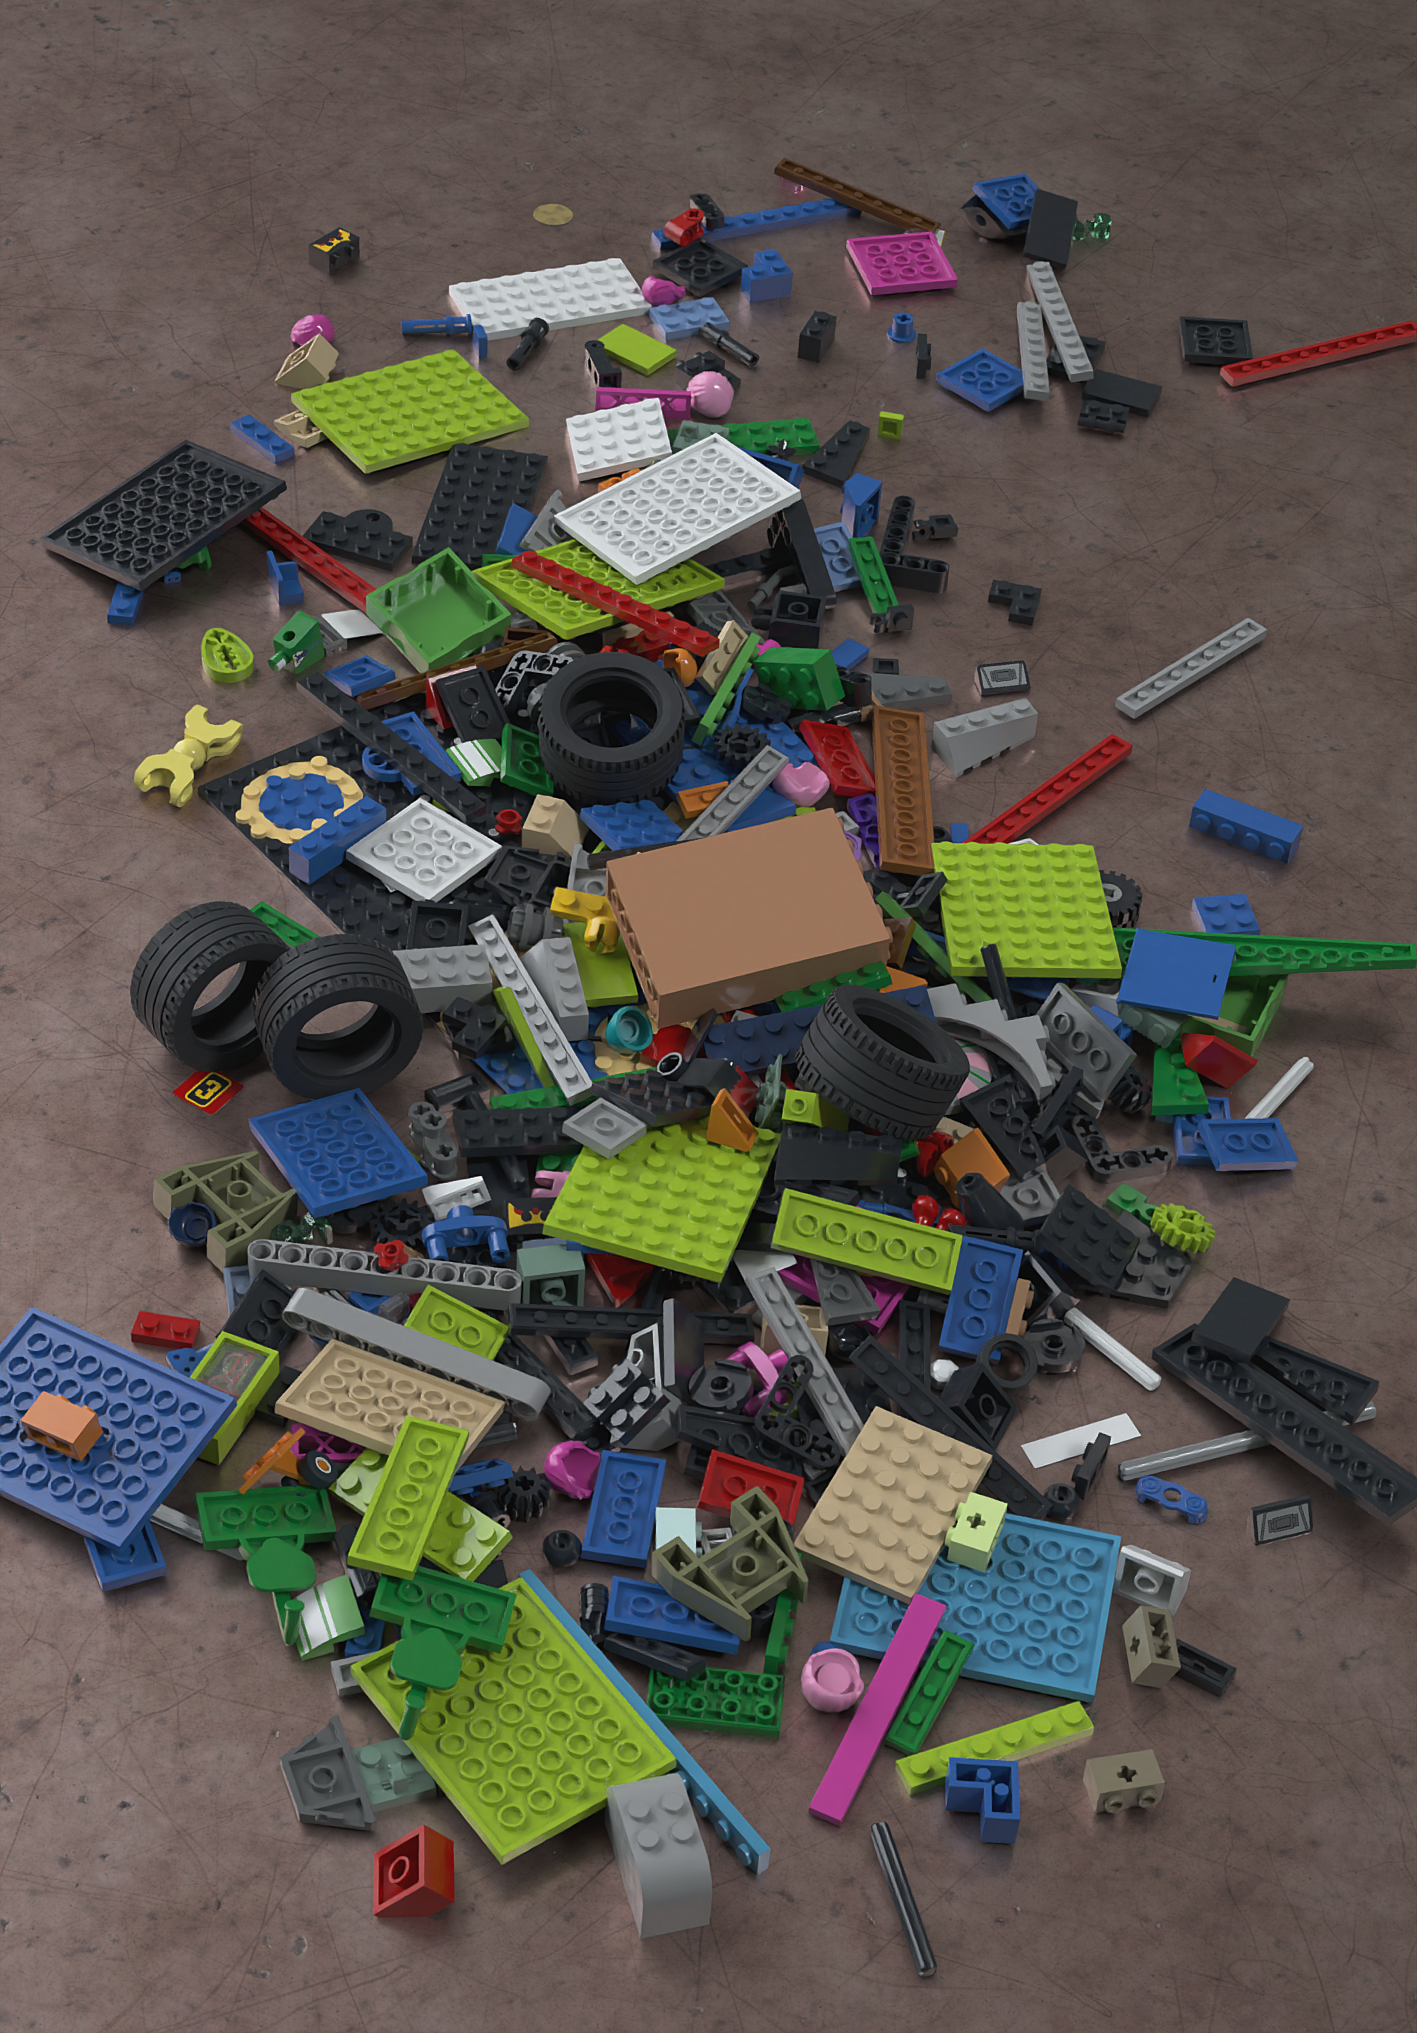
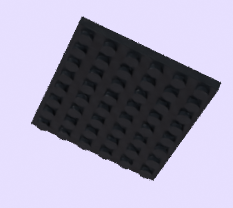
M185 440L40 537L43 547L141 591L149 587L150 584L160 577L168 574L170 570L180 563L185 562L190 556L206 547L216 538L221 537L229 529L240 524L242 520L252 513L260 510L265 504L276 499L278 495L287 490L286 482L282 479Z

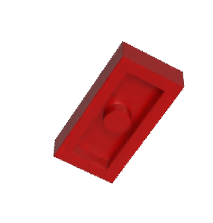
M139 1311L131 1331V1342L178 1350L183 1348L194 1349L201 1329L200 1320Z

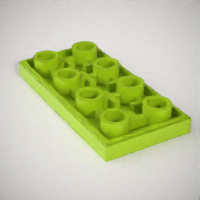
M582 922L564 924V936L571 939L587 1007L595 1008L604 1005L638 1003V992L627 949L621 934L619 935L617 947L613 952L601 954L604 943L599 942L597 951L594 953L584 944L586 924Z

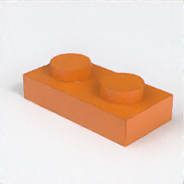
M726 781L679 791L676 799L686 819L700 816L729 786V783Z

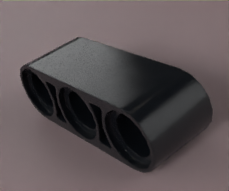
M835 664L845 694L839 702L855 707L870 705L872 703V677L868 674Z

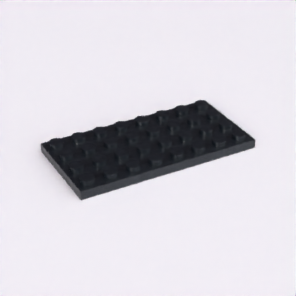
M466 443L452 445L414 547L412 563L421 564L449 547L471 572L482 568V554H497L495 551L513 503L532 512L548 464V456L537 453L516 452L514 450L494 449L488 446H473Z

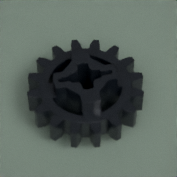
M735 724L734 728L727 725L725 726V731L719 729L718 734L714 736L713 754L717 755L718 761L725 760L724 766L733 764L736 770L739 766H743L745 769L767 745L770 746L771 740L766 739V733L759 734L758 727L752 730L748 724L744 728L740 727L739 724Z
M403 1198L401 1203L397 1204L392 1199L390 1200V1206L387 1207L381 1204L380 1212L373 1211V1219L370 1220L372 1241H377V1244H385L394 1240H400L404 1245L413 1250L416 1248L426 1250L421 1234L425 1227L435 1223L434 1213H428L427 1205L419 1208L417 1200L413 1201L412 1204H407L406 1198Z

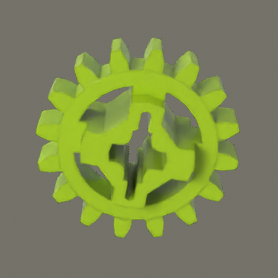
M1170 1203L1169 1206L1161 1204L1160 1208L1156 1207L1150 1222V1226L1154 1227L1153 1232L1161 1234V1240H1164L1172 1247L1176 1245L1182 1251L1191 1250L1193 1253H1196L1197 1250L1205 1252L1206 1248L1209 1249L1216 1233L1215 1230L1211 1229L1212 1223L1205 1222L1206 1217L1202 1216L1199 1212L1187 1210L1183 1205L1175 1206L1173 1203Z

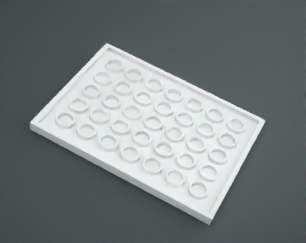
M715 433L554 515V518L560 528L638 585L668 570L670 567L689 559L691 556L707 550L710 546L728 539L731 535L749 528L752 524L770 517L775 512L789 507L802 498L799 489Z

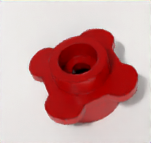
M506 809L496 815L495 820L498 822L495 826L496 832L517 834L522 831V826H520L522 816L515 810Z
M394 1240L385 1244H377L374 1247V1253L379 1256V1266L385 1270L394 1271L406 1264L409 1256L404 1253V1243L400 1240Z

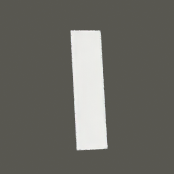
M1127 1413L1030 1442L1021 1445L1036 1469L1084 1454L1088 1442L1094 1443L1099 1432L1111 1436L1110 1445L1141 1435Z

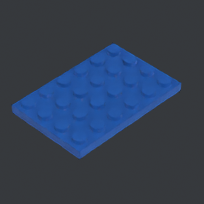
M360 1088L249 1119L250 1130L292 1188H295L297 1195L314 1218L328 1216L348 1208H356L361 1204L383 1200L389 1196L405 1191H413L428 1185L425 1171Z

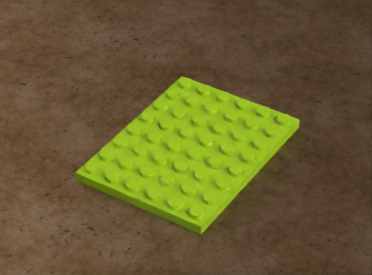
M454 349L291 393V402L302 413L308 415L309 419L365 474L450 450L452 445L457 443L471 444L529 427V418Z
M576 539L534 551L538 555L554 560L557 564L573 569L576 573L590 577L604 586H610L619 593L629 595L634 600L649 604L656 610L672 607L677 603L690 601L698 596L712 594L714 591L723 589L725 583L724 578L690 558L636 585ZM512 559L472 571L474 578L499 599L504 600L565 640H571L576 636L593 633L598 629L614 626L616 623L625 621L512 568Z
M946 841L931 843L935 867L934 873L943 871L948 879L940 891L938 901L951 976H988L980 950L983 946L996 944L1006 977L1121 978L1122 967L1093 846L1085 844L1060 845L1056 843L1048 845H1033L1031 843L1005 844L1002 842L995 844H979L977 842L951 843Z
M708 1116L655 1127L648 1124L647 1132L644 1136L610 1159L584 1145L544 1223L543 1234L721 1283L779 1150L781 1134L755 1127L759 1134L751 1150L745 1152L707 1141L706 1136L710 1118Z
M522 1577L499 1588L517 1594L501 1653L467 1645L464 1652L459 1656L462 1660V1667L456 1685L445 1691L427 1688L424 1698L425 1707L421 1709L414 1735L411 1739L404 1741L502 1865L606 1807L607 1787L661 1776L674 1769L677 1760ZM397 1641L351 1665L350 1668L352 1677L399 1735V1727L406 1707L405 1699L410 1694L412 1682L399 1679L390 1668L395 1646L399 1642Z

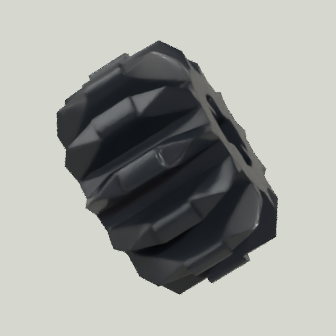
M1130 1066L1107 1099L1111 1100L1114 1106H1118L1122 1112L1127 1111L1130 1114H1134L1149 1103V1100L1152 1098V1088L1147 1084L1148 1079L1144 1078L1141 1072L1138 1073L1134 1067Z
M520 1465L518 1472L512 1471L513 1477L504 1479L505 1484L498 1486V1505H501V1509L508 1514L512 1513L514 1521L520 1516L525 1517L529 1521L531 1515L540 1518L543 1510L548 1509L551 1502L552 1487L550 1482L547 1481L545 1473L536 1474L534 1467L529 1471H524Z

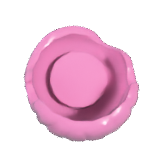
M713 371L702 372L693 377L686 390L691 391V406L708 418L724 416L731 407L734 395L733 388L727 378Z
M804 762L797 768H794L793 764H788L772 781V787L776 793L796 804V808L814 805L827 792L830 785L826 773L810 762Z
M832 1648L813 1654L803 1668V1675L801 1677L802 1692L809 1704L819 1711L838 1713L841 1710H846L858 1700L863 1692L864 1682L859 1674V1664L855 1657L845 1650Z

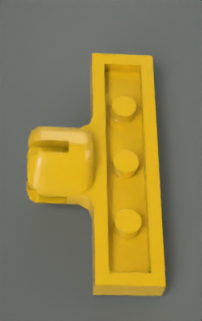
M556 887L550 913H553L554 917L586 924L584 944L590 951L596 953L599 942H602L604 945L601 954L613 952L617 947L621 933L607 898Z

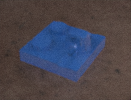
M494 1458L461 1466L455 1473L448 1491H454V1495L467 1494L468 1498L474 1499L477 1495L483 1493L481 1484H485L486 1488L496 1487L505 1484L504 1479L513 1477L511 1464Z

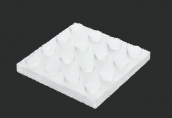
M659 398L645 399L642 402L623 404L616 408L602 409L594 413L576 415L566 419L579 482L652 465L655 459H658L660 462L672 456Z
M419 798L347 849L346 859L416 901L430 899L438 902L495 860L500 854L502 846Z

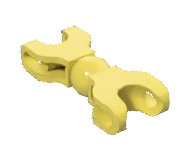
M198 704L195 705L185 716L184 740L179 741L175 744L174 749H170L165 754L147 757L135 772L134 787L144 792H147L154 786L168 787L171 795L169 803L182 807L193 794V771L201 768L204 761L207 762L211 757L230 754L242 739L243 724L232 719L223 725L209 724L206 715L208 709Z

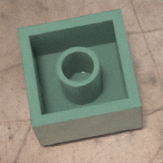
M566 1244L517 1250L516 1272L522 1278L520 1304L541 1305L551 1301L553 1305L583 1306L585 1266L581 1251H566Z

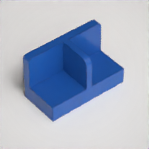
M267 551V575L278 604L304 601V593L298 580L297 563L294 561L277 563L273 552Z

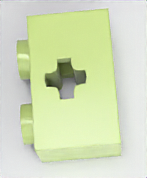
M970 1492L966 1504L960 1502L955 1515V1519L958 1522L956 1528L950 1526L944 1544L949 1547L947 1560L985 1572L1004 1526L1008 1504Z

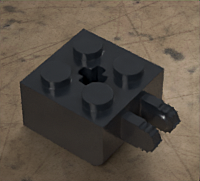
M780 591L776 594L774 606L758 605L753 610L754 616L751 619L752 627L757 630L769 631L768 640L776 641L781 647L819 649L825 621L827 597Z

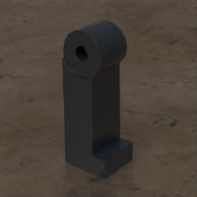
M598 340L587 341L584 346L586 353L584 362L595 387L621 388L622 371L620 367L612 368L605 354V344Z

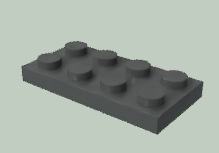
M1057 983L1036 1014L1039 1015L1042 1026L1046 1025L1049 1031L1050 1041L1046 1043V1047L1069 1070H1071L1073 1065L1083 1069V1084L1099 1100H1106L1137 1054L1064 983Z

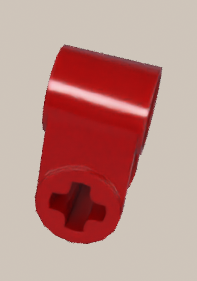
M696 208L686 210L683 214L670 220L665 225L664 236L683 247L687 246L704 235V228L702 227L704 212Z

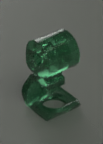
M1097 213L1093 216L1092 221L1085 219L1083 224L1078 220L1076 214L1072 239L1079 241L1087 237L1089 233H1091L1093 238L1097 239L1109 237L1112 217L1105 213Z
M310 1211L302 1217L300 1225H296L293 1220H287L276 1225L270 1235L274 1241L305 1244L304 1240L313 1239L312 1229L316 1227L327 1245L333 1242L332 1228L325 1216L314 1218Z

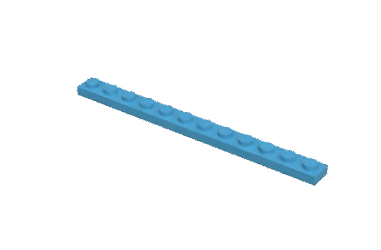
M529 1568L520 1573L518 1578L522 1577L675 1756L677 1759L676 1767L668 1772L670 1774L678 1773L681 1776L686 1792L694 1801L697 1811L703 1817H708L723 1841H728L732 1845L743 1865H749L756 1875L767 1870L771 1848Z

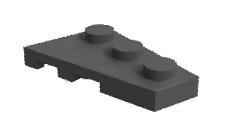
M810 1258L826 1326L877 1318L881 1310L856 1270Z

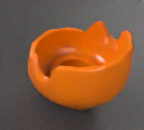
M682 648L664 651V669L674 667L684 687H689L694 682L697 673V664L691 652Z

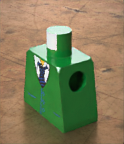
M299 610L273 637L275 654L268 659V665L275 672L285 668L293 674H298L322 659L325 653L319 621Z

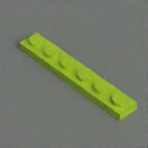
M1077 1701L897 1760L895 1770L908 1794L913 1795L945 1784L949 1757L1016 1761L1093 1735L1094 1725L1081 1703Z

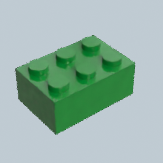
M770 647L753 661L759 683L768 685L772 688V693L789 700L792 703L791 709L827 711L845 696L831 649Z

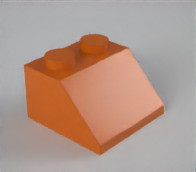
M979 1128L973 1129L945 1151L933 1169L937 1181L945 1187L951 1196L953 1205L959 1208V1210L956 1185L963 1175L967 1173H980L999 1193L1010 1176V1173Z

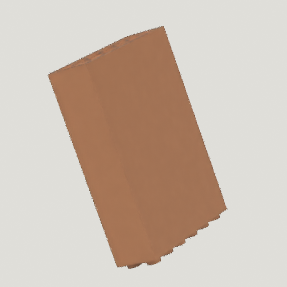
M833 807L607 861L606 898L658 1029L699 1019L712 1008L719 1014L775 1000V997L781 996L788 991H795L810 986L814 982L836 977L843 972L862 968L869 963L883 961L885 966H887V960H890L889 945L893 942L889 926L885 927L882 921L881 907L879 904L875 905L871 884L865 882L863 878L862 864L859 860L856 861L852 841L846 839L843 821L840 817L837 818Z

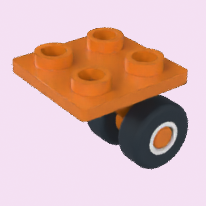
M300 1428L294 1435L289 1431L284 1434L242 1476L246 1482L238 1491L243 1495L268 1470L284 1475L281 1480L282 1487L312 1485L318 1489H326L337 1479V1469L333 1461L320 1451L312 1450L300 1460L290 1450L305 1433ZM301 1492L296 1494L297 1496H307V1494Z

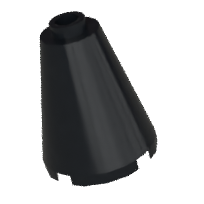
M967 1173L961 1177L956 1185L961 1214L966 1220L965 1226L1005 1230L1006 1227L1012 1226L1015 1227V1230H1024V1221L1020 1213L982 1174Z

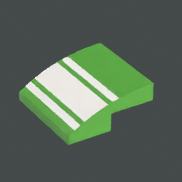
M496 739L469 741L445 750L446 754L461 771V777L468 786L490 787L493 778H501L502 747Z
M348 1575L324 1582L292 1599L300 1600L305 1605V1608L302 1610L299 1634L296 1641L302 1661L334 1652V1643L366 1634Z

